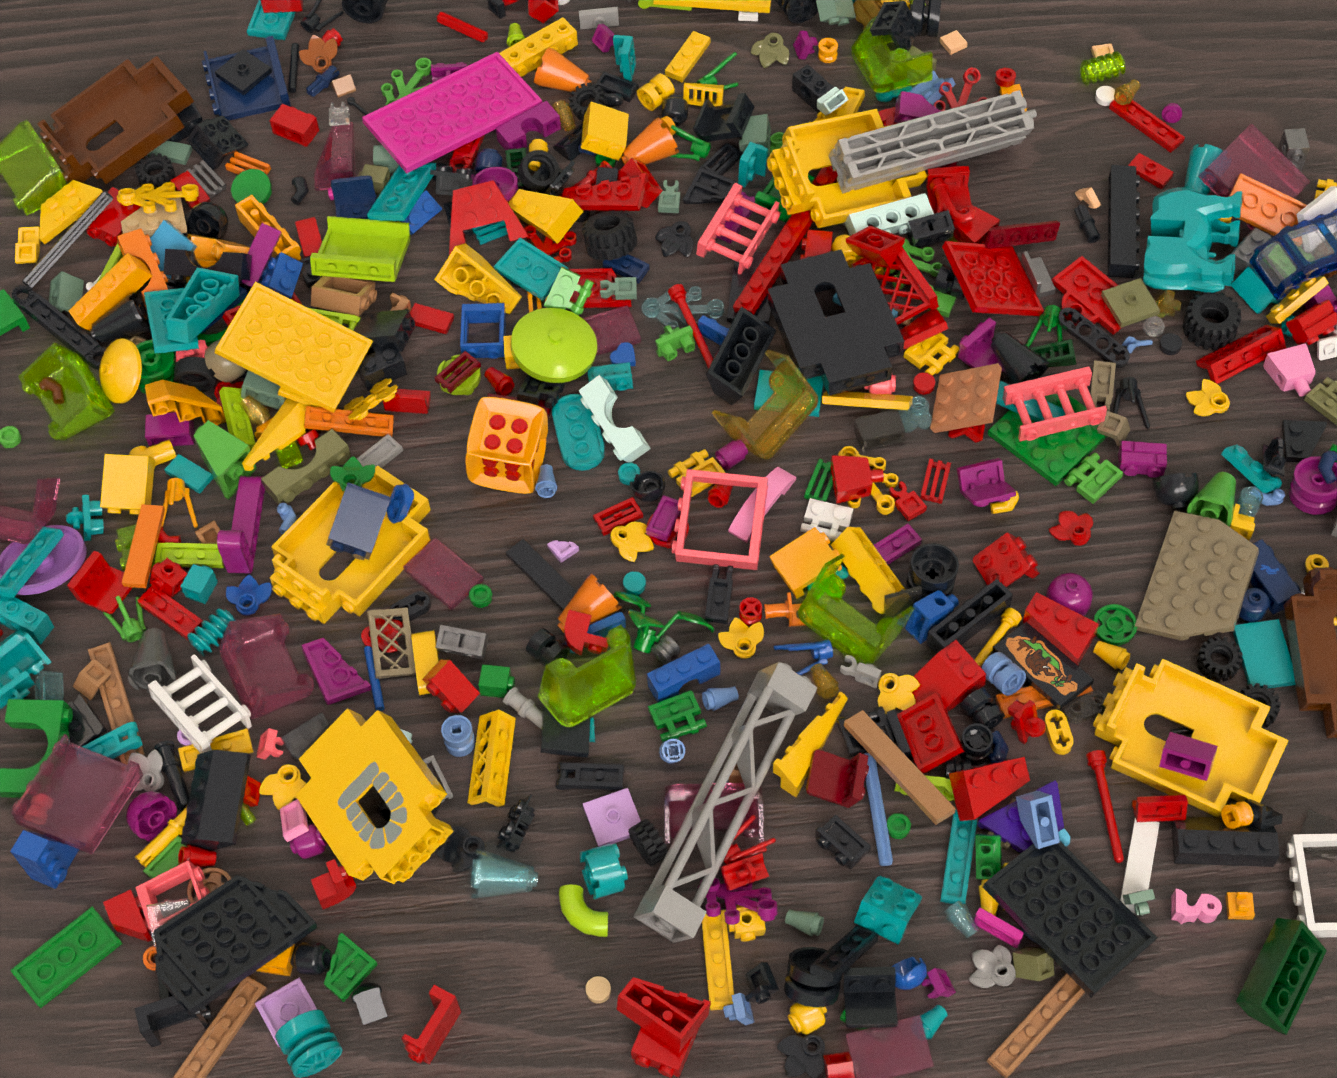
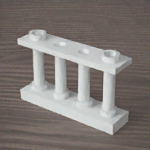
M194 654L191 656L194 669L168 686L164 685L161 687L154 680L148 684L151 698L201 754L211 751L210 743H212V739L237 722L241 721L247 729L252 727L250 721L251 712L246 705H240L210 672L211 669L205 660L200 661ZM199 676L207 683L181 701H174L171 698V694ZM212 691L220 698L195 716L190 715L188 717L184 713L187 707ZM225 706H228L234 713L207 732H201L198 729V724Z

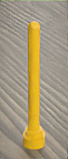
M1008 607L1001 615L1000 626L974 659L980 667L993 651V646L999 643L1008 629L1016 627L1022 620L1021 614L1015 609Z

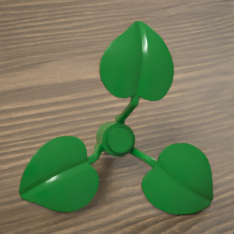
M615 591L613 594L614 597L618 596L624 601L636 604L641 609V612L630 609L628 611L631 619L639 628L633 645L639 651L650 654L654 642L659 643L661 636L677 619L705 625L712 633L714 632V628L703 618L684 611H677L670 621L664 625L657 619L645 615V608L651 607L647 600L637 595ZM649 626L659 627L663 629L657 635H655L656 630L650 628Z

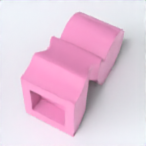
M1176 888L1171 896V920L1178 921L1180 924L1185 922L1194 923L1197 918L1204 923H1211L1215 921L1222 909L1221 902L1213 895L1201 894L1194 906L1188 905L1187 894L1182 890Z

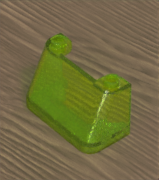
M28 120L20 122L0 142V173L15 195L13 202L17 209H22L26 216L41 209V204L67 185L58 164Z
M55 342L18 376L23 384V390L29 395L34 394L38 396L51 417L52 422L48 425V433L55 440L64 441L109 418L115 412L86 362L77 353ZM44 377H51L62 385L64 403L55 404L52 392L40 389L39 382Z
M621 624L608 632L606 640L611 647L610 650L576 668L567 659H556L546 665L538 698L561 725L565 727L576 726L633 693L636 686V676L630 635Z

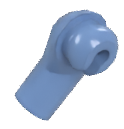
M1254 486L1249 495L1261 504L1270 506L1281 504L1285 497V492L1281 489H1276L1273 493H1263Z
M283 502L277 506V512L280 513V517L283 520L279 528L281 534H284L297 520L293 508Z

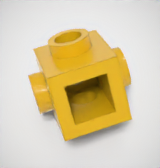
M737 905L736 910L740 913V922L734 925L728 924L729 932H734V938H741V941L745 942L755 940L756 936H763L766 931L765 921L761 920L757 912Z

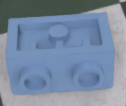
M930 71L912 87L910 93L922 95L933 105L943 96L939 93V86L943 82H949L952 87L956 83L953 78H938L935 71ZM943 86V90L948 92V87Z

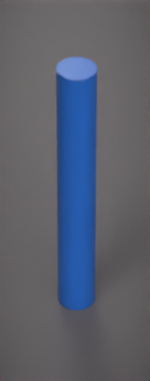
M367 646L364 648L375 710L383 711L385 706L380 681L375 677L372 647Z

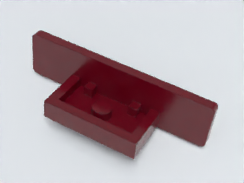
M1056 220L992 227L989 229L985 247L991 249L1054 241L1057 237L1060 222Z

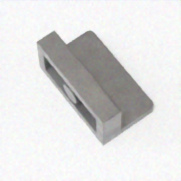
M1028 251L1023 252L1021 264L1037 297L1054 295L1056 289L1042 258L1031 259Z

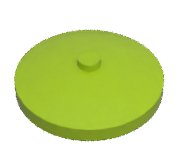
M542 308L526 314L517 322L512 332L511 352L517 365L531 377L544 382L564 383L581 377L591 368L597 352V340L590 325L577 314L560 308Z

